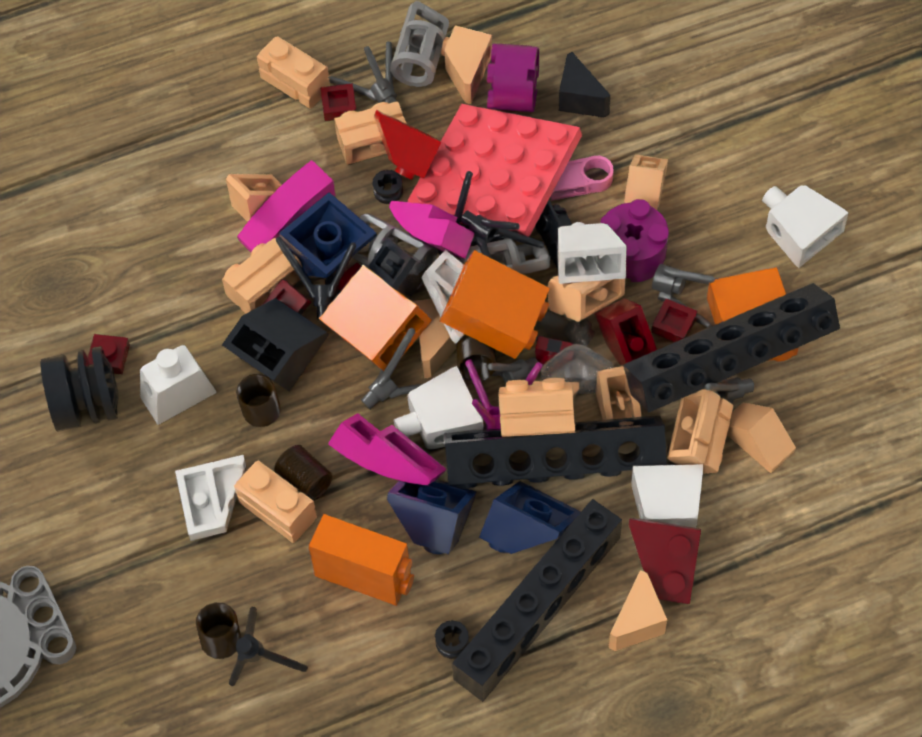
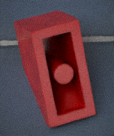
M376 110L374 118L388 159L397 166L395 172L413 180L415 175L424 179L442 142L425 132Z

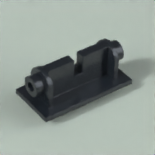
M548 200L535 227L548 249L550 258L558 269V228L561 226H571L572 223L565 208L560 207L559 204L552 205L550 200Z

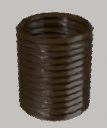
M465 334L456 344L459 372L463 378L472 381L466 366V361L472 360L480 380H486L495 372L488 369V364L496 363L495 349Z
M252 374L243 378L238 384L236 395L245 420L256 427H265L274 423L279 417L281 408L272 380L261 374ZM264 395L270 397L262 405H248L250 400L256 396Z
M294 445L288 448L278 458L274 466L276 474L297 488L298 493H304L313 501L324 494L333 478L332 473L305 450L302 445Z
M214 602L206 605L196 617V628L202 650L214 659L230 657L237 652L236 644L241 638L236 612L225 603ZM217 625L231 627L229 632L219 637H211L206 634L208 630Z

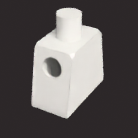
M806 185L799 186L788 196L778 187L773 186L762 199V202L771 209L766 224L768 233L798 268L844 232L848 212Z
M576 222L571 226H561L558 228L559 284L626 278V245L607 224L585 225L582 222Z
M181 345L173 350L164 349L160 351L155 360L140 369V397L157 425L216 393L215 388L185 345Z
M457 366L410 391L408 394L410 413L394 419L395 428L405 436L409 437L420 433L426 448L430 450L445 447L444 433L483 430V420L472 405L473 399Z
M703 464L633 466L631 484L639 518L696 528Z

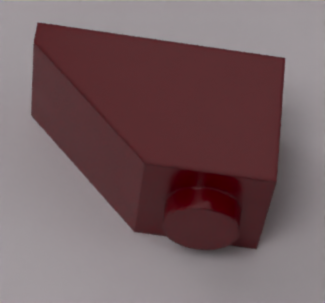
M624 298L595 312L605 343L620 366L657 350L641 305Z

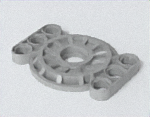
M24 566L15 571L10 585L0 582L1 708L17 698L28 687L40 668L42 658L52 664L60 665L72 659L76 652L75 640L43 573L35 566ZM31 576L39 579V585L32 592L20 590V583L25 578ZM3 591L8 593L7 598L3 597ZM44 606L52 608L53 616L50 620L44 623L34 621V614L39 608ZM64 637L67 639V647L61 653L53 654L48 651V644L54 638Z

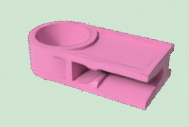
M591 156L569 161L550 196L551 201L607 190L613 182V165L611 161L602 156ZM592 168H600L605 170L608 176L602 180H593L588 178L585 172Z

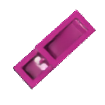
M311 160L293 174L263 203L238 234V240L252 252L257 245L261 243L267 244L273 238L279 237V233L327 193L330 192L333 196H336L334 181Z
M391 201L389 208L395 219L411 235L443 252L446 249L453 256L466 259L475 233L457 224V217L431 204Z
M358 413L341 422L328 445L360 466L385 477L407 483L429 485L441 477L447 470L393 425L379 431Z

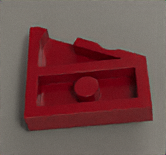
M630 518L629 528L643 571L648 574L658 599L690 604L701 529Z

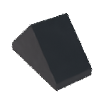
M573 52L567 54L559 89V111L603 118L610 114L611 95Z
M388 238L368 266L392 288L412 297L423 281L421 277L429 268V266Z

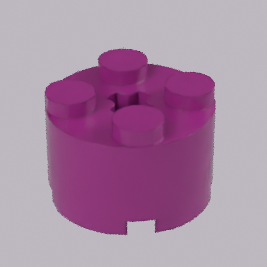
M492 44L491 63L488 64L487 83H491V89L493 90L488 91V109L520 112L535 111L538 92L536 86L537 78H539L540 63L538 47Z
M636 199L631 203H624L612 208L602 217L600 223L607 224L626 245V278L631 279V282H642L654 277L659 264L664 263L667 253L669 229L665 218L659 211L651 207L647 201L642 199Z

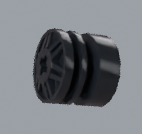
M101 346L92 348L93 364L91 365L85 351H78V368L72 369L69 360L64 354L41 359L40 366L45 397L53 425L57 432L81 427V410L87 409L93 423H100L99 406H103L109 421L118 419L117 405L119 395L112 365L106 358Z

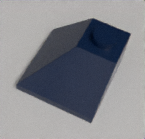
M330 192L279 233V237L283 239L291 252L300 260L307 276L321 278L329 277L338 269L350 243L356 244L354 256L377 236V232Z
M437 479L429 485L407 483L399 480L388 492L387 501L413 543L423 546L427 552L440 555L444 553L449 554L459 542L477 491L460 489L456 485H448L447 482Z
M519 481L493 500L479 538L489 542V546L498 552L513 554L559 538L581 511Z

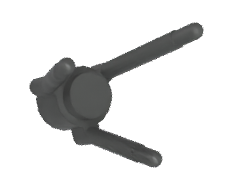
M661 263L653 277L652 289L660 292L658 300L664 301L666 298L686 306L673 297L674 293L678 295L682 293L686 280L709 285V283H713L718 278L683 271ZM697 313L696 322L706 328L713 326L711 322Z

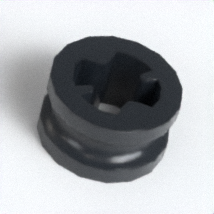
M383 170L377 173L372 182L375 198L384 204L400 200L403 195L401 176L393 170ZM385 184H392L391 190H384Z
M454 620L446 621L437 628L435 642L438 652L445 658L455 659L469 644L468 630L461 622ZM452 633V637H454L455 633L459 634V645L452 647V643H450L449 646H446L445 635Z

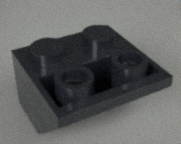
M274 298L241 316L222 346L290 392L329 336V333Z

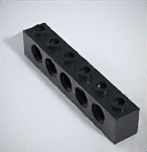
M811 283L628 362L623 367L630 394L648 412H651L704 389L707 383H718L840 329L835 299L816 284Z
M660 415L575 422V433L502 437L501 429L444 433L448 485H456L460 489L473 488L477 486V483L484 482L505 486L512 484L513 480L520 479L541 483L548 481L550 477L556 476L577 480L584 478L586 474L592 473L613 477L622 474V471L633 470V466L667 465L665 425ZM632 441L637 444L635 450L629 454H623L618 451L624 442ZM595 444L601 447L599 453L593 457H587L582 454L583 449L588 445ZM555 447L562 448L565 451L563 456L557 460H551L546 457V453ZM522 450L529 455L525 461L515 463L509 459L513 452ZM485 453L492 457V461L485 466H480L473 462L474 458L479 454Z
M592 499L453 661V680L483 702L621 537L622 519Z

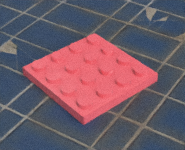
M461 104L440 141L442 143L425 178L420 177L407 202L435 205L454 216L466 172L471 171L473 176L463 214L468 210L476 216L481 214L493 221L519 223L520 228L518 230L511 229L510 231H517L519 234L530 237L582 137L580 127Z

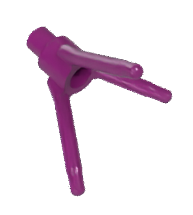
M467 360L466 366L481 400L480 403L477 399H474L472 405L485 421L487 430L501 429L499 406L493 407L472 360ZM537 362L527 376L526 381H528V385H532L543 367L542 363Z

